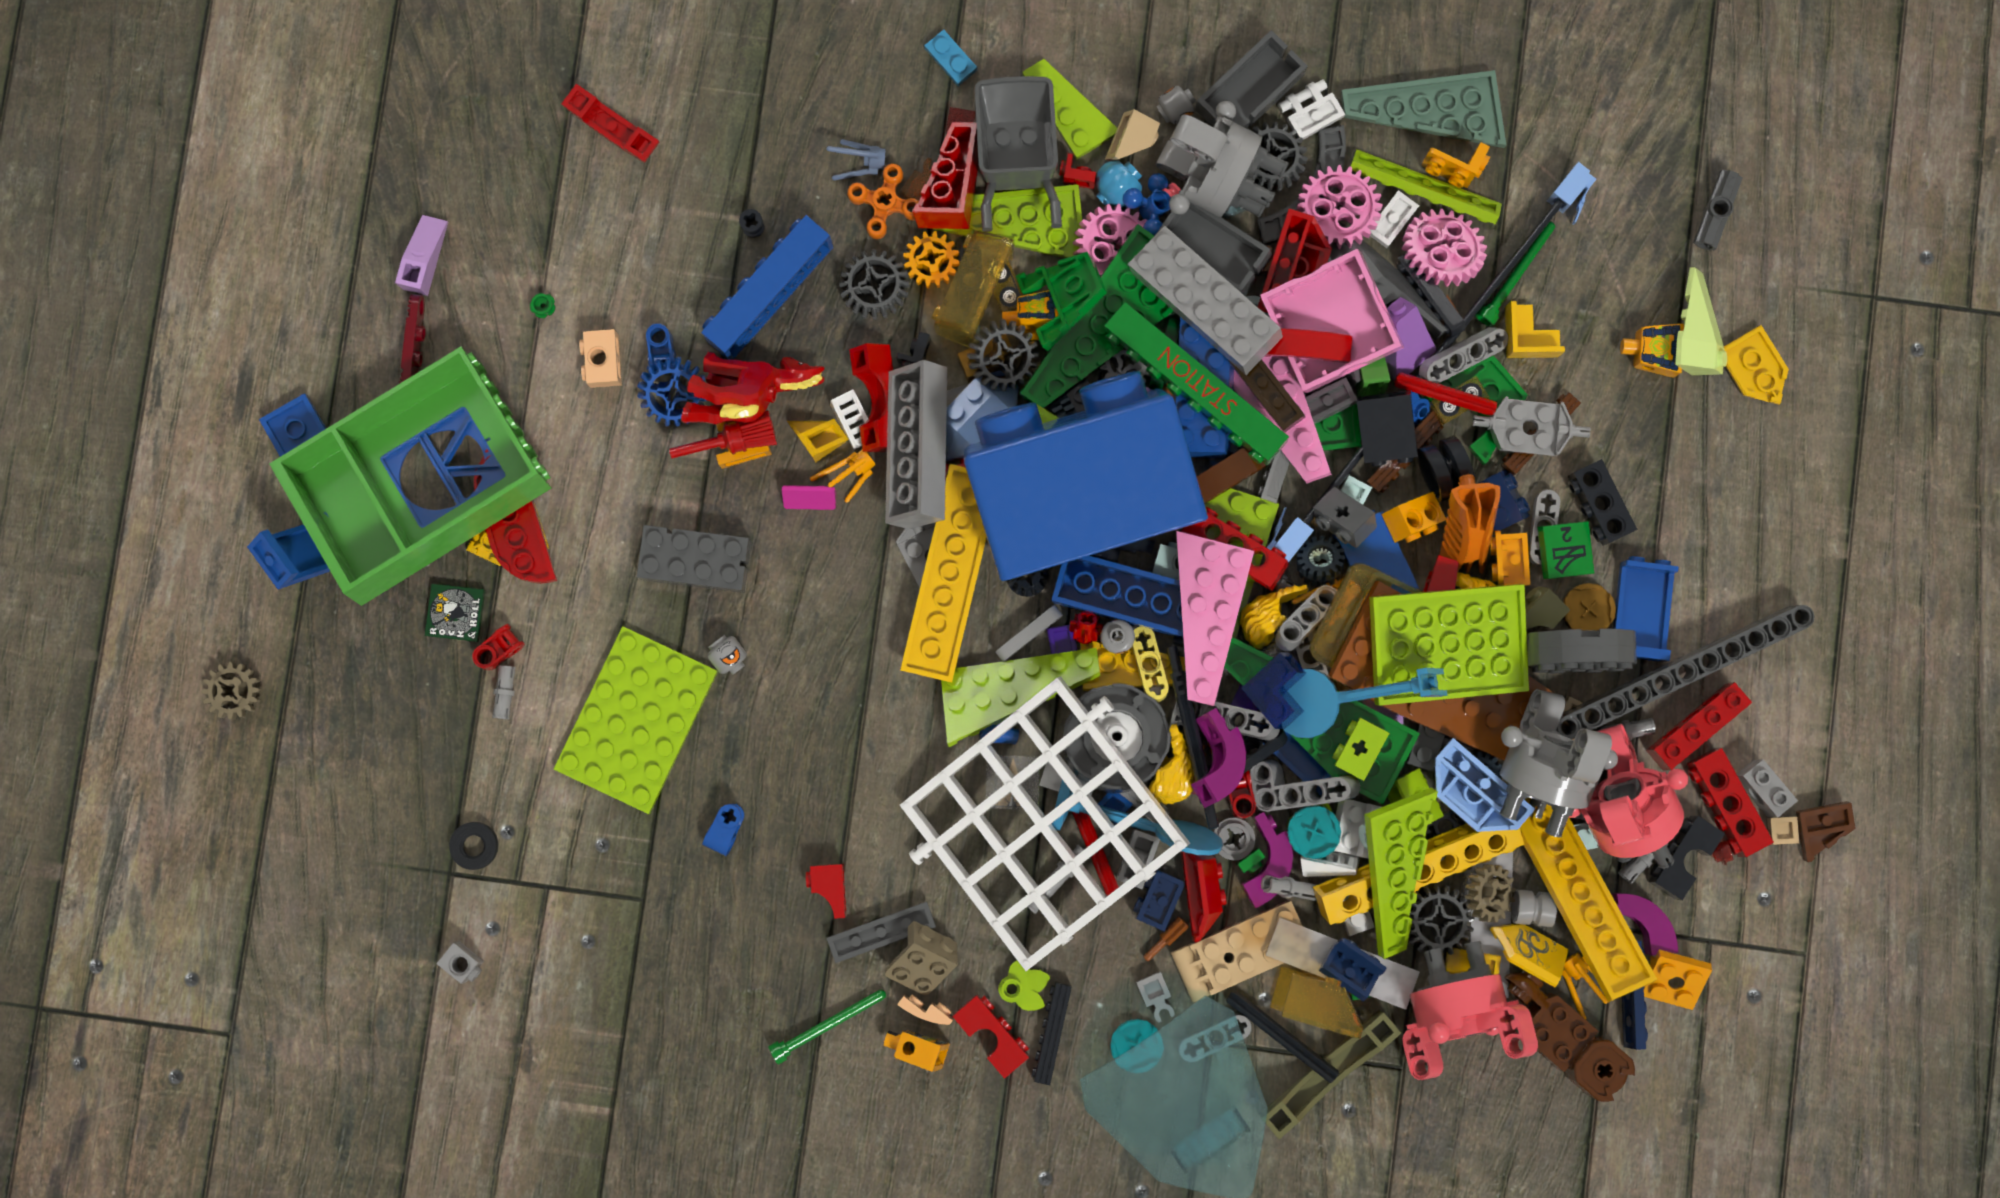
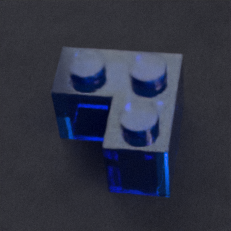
M1280 652L1241 689L1275 729H1285L1304 712L1288 690L1306 672L1290 653Z

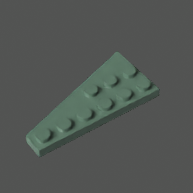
M1495 70L1341 90L1342 107L1345 113L1344 118L1474 143L1482 142L1495 147H1506Z

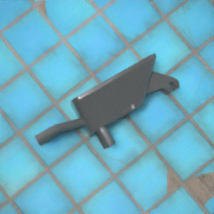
M1034 76L1002 77L979 81L975 85L978 158L980 171L987 184L981 205L982 231L990 232L993 230L991 203L994 193H997L998 190L1033 188L1045 189L1050 200L1051 227H1062L1061 204L1051 182L1058 165L1052 81L1047 77Z

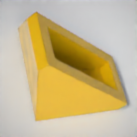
M835 419L829 421H787L815 463L848 441L847 436Z

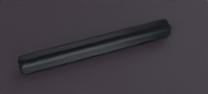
M1233 990L1226 999L1229 1005L1329 1083L1334 1082L1339 1075V1071L1239 992Z

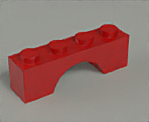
M866 343L849 349L852 374L866 385L872 401L869 419L859 426L863 452H887L889 371L893 370L891 350L888 344Z

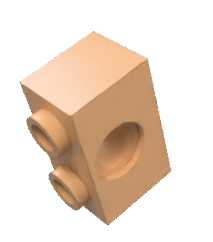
M614 329L583 332V340L579 341L580 353L585 356V365L581 366L582 380L586 381L590 388L622 386L618 333ZM597 354H606V359L602 364H594V358Z

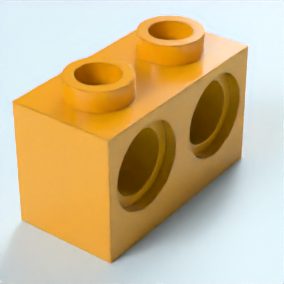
M1434 492L1398 505L1381 514L1395 543L1403 539L1407 543L1422 537L1420 532H1423L1424 536L1439 530L1438 524L1446 521V517Z

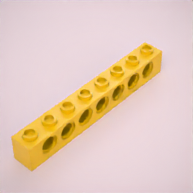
M1464 824L1428 839L1421 879L1416 881L1414 892L1430 883H1438L1452 874L1465 872L1471 866L1489 862L1493 857L1500 854L1513 852L1517 847L1524 845L1520 828L1518 830L1476 832L1470 825ZM1369 864L1358 868L1356 875L1338 876L1313 887L1320 913L1330 925L1342 923L1353 915L1366 913L1373 908L1372 889L1368 891L1371 887ZM1350 895L1346 901H1343L1346 896Z

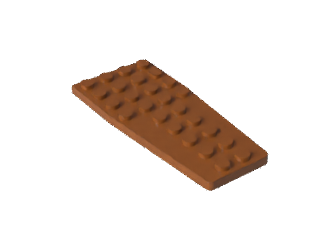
M1375 581L1327 677L1351 690L1374 687L1369 597L1401 594L1400 592L1380 581ZM1528 675L1529 691L1381 706L1395 714L1504 761L1509 747L1502 742L1501 734L1503 730L1508 726H1515L1520 729L1522 717L1534 690L1554 692Z

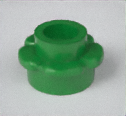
M536 294L530 303L531 312L535 313V316L538 318H546L555 312V300L549 294Z

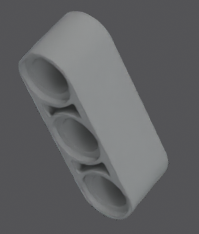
M1329 585L1319 587L1281 625L1275 636L1278 648L1283 651L1294 650L1331 613L1339 598L1335 588ZM1319 597H1325L1330 604L1321 603ZM1306 614L1310 616L1312 622L1304 621L1301 615ZM1283 632L1292 633L1295 640L1287 639Z

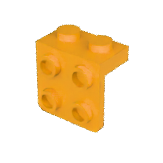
M1480 142L1468 164L1435 148H1430L1421 166L1432 176L1438 177L1440 175L1448 179V182L1453 186L1468 188L1474 177L1479 178L1482 171H1484L1490 159V156L1486 155L1490 146Z
M1501 530L1495 531V537H1492L1490 542L1491 556L1496 555V563H1492V582H1498V586L1512 584L1530 586L1527 533L1501 534Z

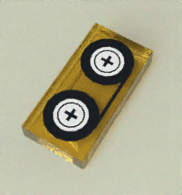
M1008 257L984 265V271L1001 313L1017 310V298L1023 296Z
M1477 376L1454 388L1489 399ZM1437 399L1430 402L1443 425L1469 411V409Z

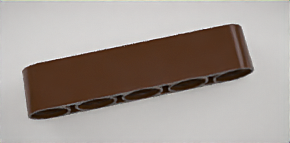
M1243 447L1197 476L1204 504L1260 471L1266 465L1263 462L1258 464L1248 455L1249 451Z

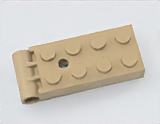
M1285 901L1206 936L1199 942L1190 943L1171 952L1191 1001L1196 1002L1283 964L1284 962L1266 956L1279 918L1302 926L1292 901ZM1230 952L1233 958L1230 962H1225L1224 955Z

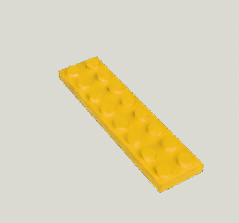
M949 464L945 480V520L935 522L900 670L952 683L987 536L966 468Z
M1528 797L1524 800L1530 803L1531 798ZM1546 805L1541 819L1535 818L1538 809L1536 806L1533 815L1529 816L1520 827L1524 846L1608 1003L1658 980L1570 818L1568 817L1562 837H1554L1545 832L1553 812L1552 806Z

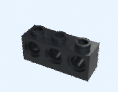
M1602 459L1568 476L1570 480L1568 481V486L1571 492L1578 496L1581 502L1580 510L1586 519L1589 518L1593 526L1591 529L1592 534L1597 542H1601L1602 546L1638 530ZM1584 474H1588L1593 478L1592 487L1585 485L1583 482ZM1597 497L1605 502L1604 510H1599L1595 506V499ZM1608 521L1616 524L1617 532L1615 534L1608 531Z

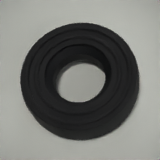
M469 822L461 825L454 831L450 839L449 850L451 857L460 867L468 870H477L488 866L498 852V839L495 832L489 826L480 822ZM472 835L480 837L484 843L483 851L478 856H470L464 850L465 840Z

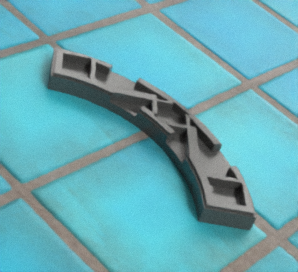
M1344 125L1320 129L1317 132L1319 154L1313 175L1314 178L1317 179L1318 170L1322 171L1325 175L1328 166L1331 167L1333 172L1337 171L1338 165H1341L1343 169L1346 153ZM1336 187L1328 188L1331 193H1334ZM1296 199L1291 205L1279 212L1258 218L1257 223L1263 245L1279 241L1288 209L1297 211V205L1302 202ZM1323 208L1316 209V213L1320 214Z

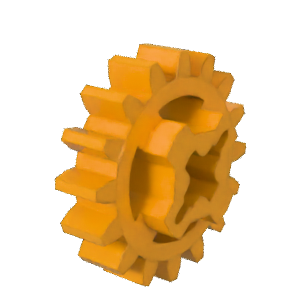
M926 231L923 232L922 239L914 236L915 244L908 243L906 245L910 253L903 254L904 259L909 261L904 264V268L907 270L911 269L908 277L911 279L916 276V284L919 286L924 281L928 289L931 283H935L936 287L940 288V281L942 280L948 284V275L956 276V270L953 267L960 265L959 260L954 259L959 256L958 250H952L955 246L954 241L947 243L946 234L938 238L937 231L933 232L932 237H928ZM933 244L939 245L944 249L939 250L938 248L934 247ZM923 246L922 253L915 258L916 252ZM933 255L935 259L934 264H930L928 256ZM949 262L946 269L940 273L939 270L942 265ZM920 270L927 271L931 276L921 273Z

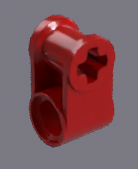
M510 624L500 627L473 651L472 658L478 667L487 671L493 670L525 646V643L519 641L510 630ZM486 651H491L493 656L491 662L482 664L481 655Z
M1249 770L1243 774L1242 781H1240L1235 790L1227 796L1231 813L1240 819L1250 817L1256 809ZM1244 799L1249 803L1250 810L1247 814H1241L1237 811L1236 803L1238 800Z

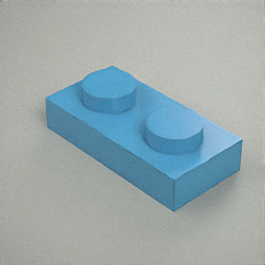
M944 29L924 45L925 50L957 86L961 85L977 71V66Z

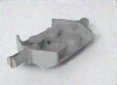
M1507 396L1499 404L1494 415L1489 417L1474 415L1472 426L1488 427L1487 430H1490L1493 441L1500 451L1558 456L1570 438H1573V436L1589 438L1591 431L1590 427L1575 426L1564 402L1552 404L1508 399L1509 397ZM1527 421L1534 423L1536 426L1535 434H1526L1523 431V423Z
M935 523L912 529L905 528L896 540V544L919 588L926 564L925 555L929 551Z

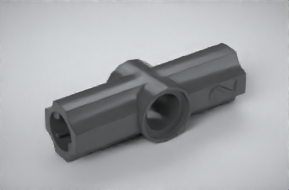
M1721 170L1719 172L1709 202L1703 209V218L1693 242L1697 247L1713 251L1717 249L1727 219L1733 212V203L1743 179L1739 173L1731 170ZM1714 205L1722 209V215L1715 213Z

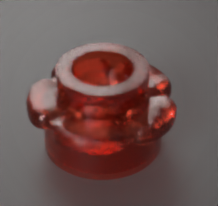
M1726 840L1720 842L1713 852L1716 863L1721 862L1724 866L1727 865V862L1734 860Z

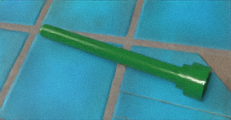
M1550 221L1528 248L1491 303L1482 306L1475 316L1479 322L1488 327L1495 325L1499 319V308L1554 231L1555 224Z
M880 989L787 1042L783 1040L780 1043L776 1041L769 1045L768 1048L778 1065L788 1060L787 1057L791 1055V1051L886 998V992Z

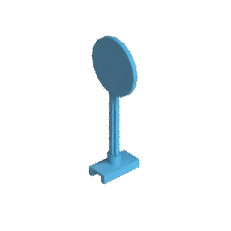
M1441 668L1417 669L1418 677L1411 678V681L1337 692L1335 685L1325 674L1314 669H1298L1288 673L1278 682L1273 693L1272 710L1277 723L1285 732L1299 738H1313L1324 734L1334 724L1341 703L1407 692L1420 693L1421 697H1442L1448 695L1447 690L1438 689L1436 675L1444 674V670Z
M1063 779L1055 808L1073 795V792ZM1080 802L1068 810L1078 814L1079 812L1089 814ZM1099 805L1110 821L1119 823L1129 815L1128 813ZM1068 811L1052 823L1056 830H1061ZM1141 817L1130 826L1155 832L1156 836L1170 847L1175 844L1159 823H1154ZM1173 820L1190 842L1181 851L1196 855H1214L1222 850V839L1215 832L1192 822Z

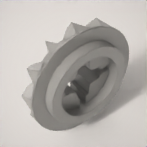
M1228 818L1220 822L1219 828H1216L1214 832L1222 839L1223 843L1229 839L1227 829L1233 832V834H1244L1238 839L1240 849L1233 843L1223 844L1219 854L1229 860H1240L1248 856L1255 845V834L1252 827L1240 818Z

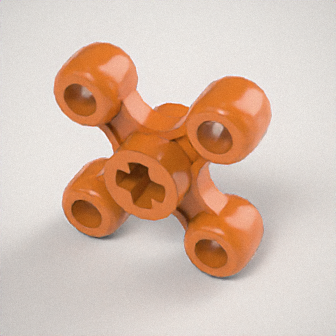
M888 164L884 168V183L881 188L875 191L869 190L864 184L856 182L851 184L847 190L848 199L851 203L855 205L865 203L874 208V216L868 221L866 227L868 235L873 239H881L886 235V219L895 212L901 213L908 220H915L913 212L908 211V209L918 204L919 200L915 198L901 199L895 192L897 185L903 180L902 168L897 164ZM895 172L897 176L890 177L889 174ZM856 191L862 192L860 196L853 195ZM885 198L889 200V204L885 206L884 203H881L880 199ZM880 226L881 229L879 231H874L873 227Z

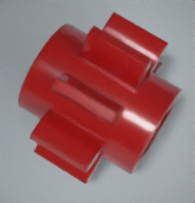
M1084 611L1080 614H1075V620L1070 621L1069 631L1073 632V639H1076L1079 643L1090 644L1093 641L1096 642L1098 635H1101L1103 624L1099 623V616L1092 612Z

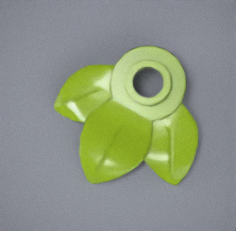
M1018 960L1011 964L1008 976L1001 980L998 987L999 994L1003 1000L1010 1003L1016 1002L1023 1010H1039L1045 1006L1039 992L1047 985L1050 976L1041 970L1028 969L1025 971ZM1009 984L1016 985L1017 991L1010 994L1007 992L1006 988Z

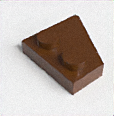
M1848 801L1796 811L1803 859L1806 862H1812L1815 859L1814 856L1825 848L1829 849L1837 843L1840 837L1846 836L1856 829L1852 803Z

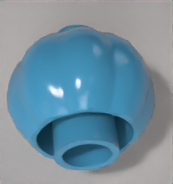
M1119 160L1109 161L1101 166L1097 172L1095 182L1099 193L1096 196L1105 206L1107 204L1113 206L1120 204L1121 208H1126L1123 203V195L1131 188H1137L1142 192V185L1138 181L1142 175L1129 161L1124 165Z

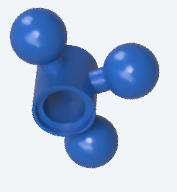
M1155 173L1148 179V188L1152 192L1148 198L1143 197L1142 192L1137 188L1128 189L1123 195V203L1126 207L1130 209L1139 207L1142 218L1147 219L1143 228L1154 236L1163 225L1159 218L1170 210L1169 201L1171 197L1163 191L1164 188L1167 189L1168 180L1161 173Z

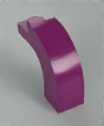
M1216 708L1196 719L1213 752V763L1208 774L1191 784L1204 808L1222 800L1235 790L1242 779L1246 764L1245 745L1238 727L1229 731L1225 719Z
M1260 812L1252 818L1266 842L1268 858L1264 868L1257 875L1241 883L1254 908L1267 903L1277 895L1275 893L1263 892V889H1261L1263 877L1266 875L1277 878L1289 877L1293 862V850L1287 831L1283 830L1276 834L1274 830L1277 829V825L1270 814L1266 816L1264 812Z
M1611 893L1622 915L1632 919L1640 928L1645 954L1656 955L1659 949L1671 953H1679L1674 928L1666 914L1657 905L1640 896Z

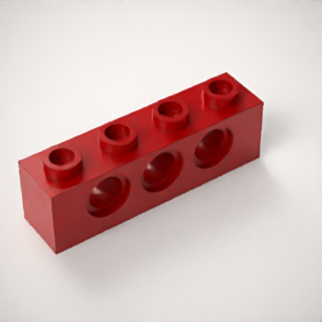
M1206 507L1207 520L1182 529V533L1210 539L1207 537V531L1212 527H1217L1221 530L1220 535L1210 540L1229 545L1231 542L1238 540L1243 543V548L1254 551L1253 556L1256 554L1264 555L1266 561L1263 565L1254 566L1251 563L1248 577L1273 591L1289 565L1288 560L1285 559V553L1275 547L1271 550L1262 545L1264 541L1251 533L1249 536H1246L1240 532V526L1230 520L1226 523L1217 518L1219 514Z
M1735 682L1727 683L1646 749V751L1663 771L1672 770L1752 702Z
M1714 748L1687 763L1690 779L1693 783H1698L1702 791L1700 794L1701 798L1708 808L1711 807L1715 814V817H1713L1718 829L1726 834L1728 838L1726 841L1727 846L1734 855L1748 857L1774 843L1722 748ZM1713 773L1719 777L1717 787H1713L1710 783V777ZM1726 797H1729L1732 801V808L1729 811L1723 807V801ZM1740 820L1745 824V831L1741 835L1736 830V824Z

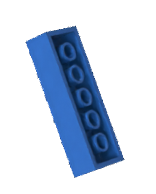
M807 215L802 220L798 218L789 229L791 232L785 239L780 238L774 244L771 255L767 259L763 257L757 263L754 274L750 278L745 277L737 287L738 292L733 297H727L720 305L721 311L715 317H709L703 324L702 328L704 330L701 333L707 343L727 360H734L834 248L830 235Z
M1180 317L1179 346L1234 391V368L1223 354ZM1182 395L1176 396V407L1191 458L1229 457L1231 441L1227 438L1229 434L1222 428L1216 430L1207 422L1208 417L1201 411L1199 413L1194 412L1186 404L1188 400Z
M1092 556L1061 564L1052 596L1053 603L1080 611L1092 612L1095 615L1113 620L1121 619L1131 625L1149 628L1156 632L1184 639L1180 580Z

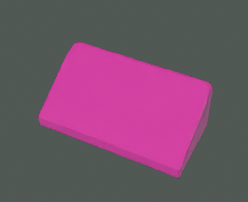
M785 485L782 487L783 506L785 509H836L835 487Z

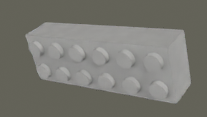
M1166 226L1128 263L1132 274L1245 375L1283 337L1281 327Z
M922 360L889 371L885 523L906 529L945 520L947 367L930 361Z

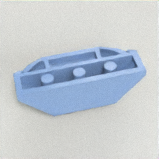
M1001 370L991 373L994 376H1005ZM982 377L975 378L947 407V462L964 458V449L969 445L980 442L975 426L977 419L1017 406L1019 392L1017 384L1014 390L1009 387L1008 383L1006 391H1001L999 384L995 390L990 389V382L984 386L980 383Z
M1454 738L1435 757L1437 798L1476 832L1518 830L1535 810L1523 799L1516 820L1501 816L1500 811L1508 794L1506 792L1508 785Z

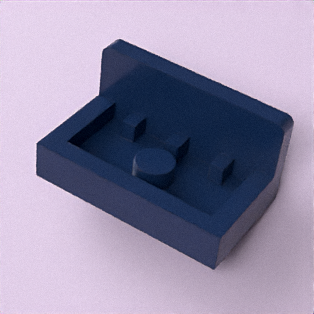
M1504 470L1479 482L1500 486V500L1494 524L1495 531L1503 530L1530 517L1528 512L1530 510L1529 504L1524 497H1520L1516 489L1518 483L1513 474H1509L1507 470Z
M1156 870V874L1144 883L1143 887L1147 888L1144 898L1138 897L1133 912L1137 913L1135 919L1165 932L1186 882Z
M1341 938L1331 946L1318 971L1364 1001L1371 993L1378 977L1385 973L1387 967L1381 964L1376 957L1368 955L1358 948L1357 944L1353 941Z

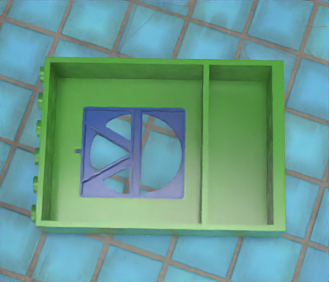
M461 346L269 463L343 594L361 606L552 489L547 481L551 478L549 473L538 461V455L530 443H527L524 438L525 434L519 424L515 423L511 417L513 415L499 397L500 393L494 383L487 377L486 369L472 352L467 354ZM441 431H455L443 455L440 456L429 435ZM466 435L471 436L478 442L483 451L484 459L490 456L482 465L447 467ZM418 442L422 445L454 499L455 506L441 510L424 509L413 504L404 494L400 481L401 467L409 451ZM474 475L482 476L478 487L468 498L464 497L453 478Z

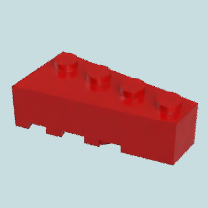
M951 123L940 148L938 160L934 162L930 170V178L922 188V196L919 203L915 204L912 211L918 228L969 229L979 167L977 123Z

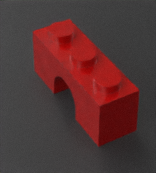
M976 994L957 1010L952 1017L969 1037L980 1029H988L995 1033L998 1043L996 1048L987 1055V1059L1005 1079L1029 1058L1026 1052L1029 1050V1047L1020 1037L1015 1039L1009 1032L1012 1027L1003 1016L998 1019L991 1011L995 1007L985 995L981 998Z

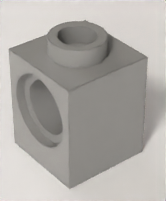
M458 941L450 946L437 962V965L460 984L468 982V980L473 982L482 971L480 966L484 961ZM460 957H464L468 962L466 971H461L457 967V960Z

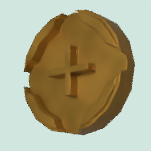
M1586 583L1578 585L1570 590L1563 600V603L1570 609L1563 619L1571 630L1607 629L1615 618L1616 606L1614 599L1610 593L1598 584Z

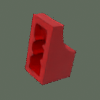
M844 864L810 866V872H806V887L811 888V893H818L829 902L834 913V919L846 918Z

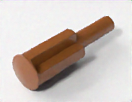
M1178 916L1165 929V932L1163 931L1159 935L1161 939L1144 955V959L1150 961L1166 944L1170 946L1189 928L1188 924Z

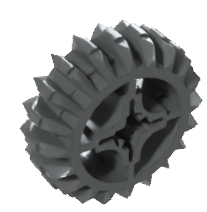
M1265 122L1262 125V131L1257 126L1253 127L1252 131L1262 136V141L1264 140L1265 142L1264 148L1268 150V153H1273L1274 156L1276 155L1277 158L1283 161L1292 157V166L1288 171L1284 172L1281 178L1269 172V175L1256 169L1253 179L1260 186L1267 185L1266 189L1270 191L1275 186L1276 190L1280 192L1282 191L1283 184L1290 188L1292 186L1291 180L1297 182L1300 179L1298 173H1304L1305 167L1302 164H1305L1308 158L1303 155L1306 153L1307 148L1299 146L1303 142L1302 137L1294 139L1297 131L1286 132L1287 124H1284L1282 129H1278L1277 122L1273 123L1272 128H1269V125ZM1275 140L1284 143L1287 147L1278 146Z
M875 249L872 250L871 257H867L866 251H862L863 259L859 260L857 256H853L852 259L855 265L846 263L845 268L849 272H841V278L847 280L839 283L840 288L846 289L841 293V297L849 298L845 302L847 307L855 305L853 308L854 314H858L862 309V318L866 319L870 312L872 313L873 320H877V313L882 312V317L885 319L888 317L886 310L890 309L893 314L897 312L894 304L901 307L904 305V302L899 297H908V292L903 290L910 287L909 281L903 280L908 277L907 271H901L904 267L902 262L894 265L896 256L892 255L886 260V251H882L880 257H877ZM872 266L883 267L889 270L892 275L877 274ZM865 269L866 278L858 283V286L853 287L856 276ZM871 274L878 284L879 295L876 294L875 289L871 286ZM896 282L894 292L884 301L883 291L891 287L890 284ZM856 295H871L874 297L876 304L866 303Z
M1000 319L999 328L995 321H990L991 330L981 326L980 329L983 335L980 336L976 333L973 335L978 340L977 344L969 343V347L975 349V353L967 354L969 359H975L974 362L969 364V368H978L973 376L975 378L982 377L980 383L984 386L990 382V389L995 390L999 384L1000 390L1006 391L1007 383L1014 390L1016 389V380L1024 385L1025 380L1022 376L1024 374L1028 377L1033 375L1032 372L1028 371L1029 366L1037 367V364L1031 361V358L1039 356V353L1031 352V349L1035 348L1037 343L1028 342L1033 336L1032 333L1028 332L1023 335L1025 326L1020 325L1016 329L1015 321L1011 320L1007 326L1006 320ZM1001 334L1013 335L1020 345L1008 347L1005 341L1002 340ZM991 339H994L992 341V351L983 358L986 345ZM1001 350L1010 351L1004 356L1005 360L1003 363V360L998 358L1002 354ZM1022 353V359L1019 366L1014 372H1012L1014 370V359L1020 356ZM999 364L1005 376L992 375L987 370L986 365Z
M1433 884L1432 893L1427 886L1422 887L1424 896L1416 891L1417 901L1412 904L1409 916L1412 919L1409 935L1414 934V936L1410 938L1409 943L1413 945L1420 941L1417 946V950L1420 952L1426 946V951L1441 948L1442 956L1444 955V948L1449 955L1454 954L1452 945L1461 950L1463 946L1459 940L1462 939L1466 942L1470 940L1468 936L1464 935L1465 931H1474L1473 927L1467 926V921L1473 922L1475 917L1466 916V913L1472 910L1468 909L1467 906H1462L1466 903L1467 899L1463 896L1457 900L1459 891L1456 889L1449 895L1450 888L1447 885L1443 886L1441 893L1438 884ZM1441 898L1454 906L1457 915L1453 916L1445 913L1444 906L1441 905ZM1432 900L1433 904H1431L1429 914L1418 917L1423 905ZM1436 914L1439 917L1450 919L1449 921H1443V924L1439 923L1440 927L1432 922H1426L1427 920H1433ZM1458 924L1454 934L1444 941L1443 937H1445L1447 927ZM1418 925L1429 926L1432 929L1433 936H1435V942L1427 940L1420 932Z

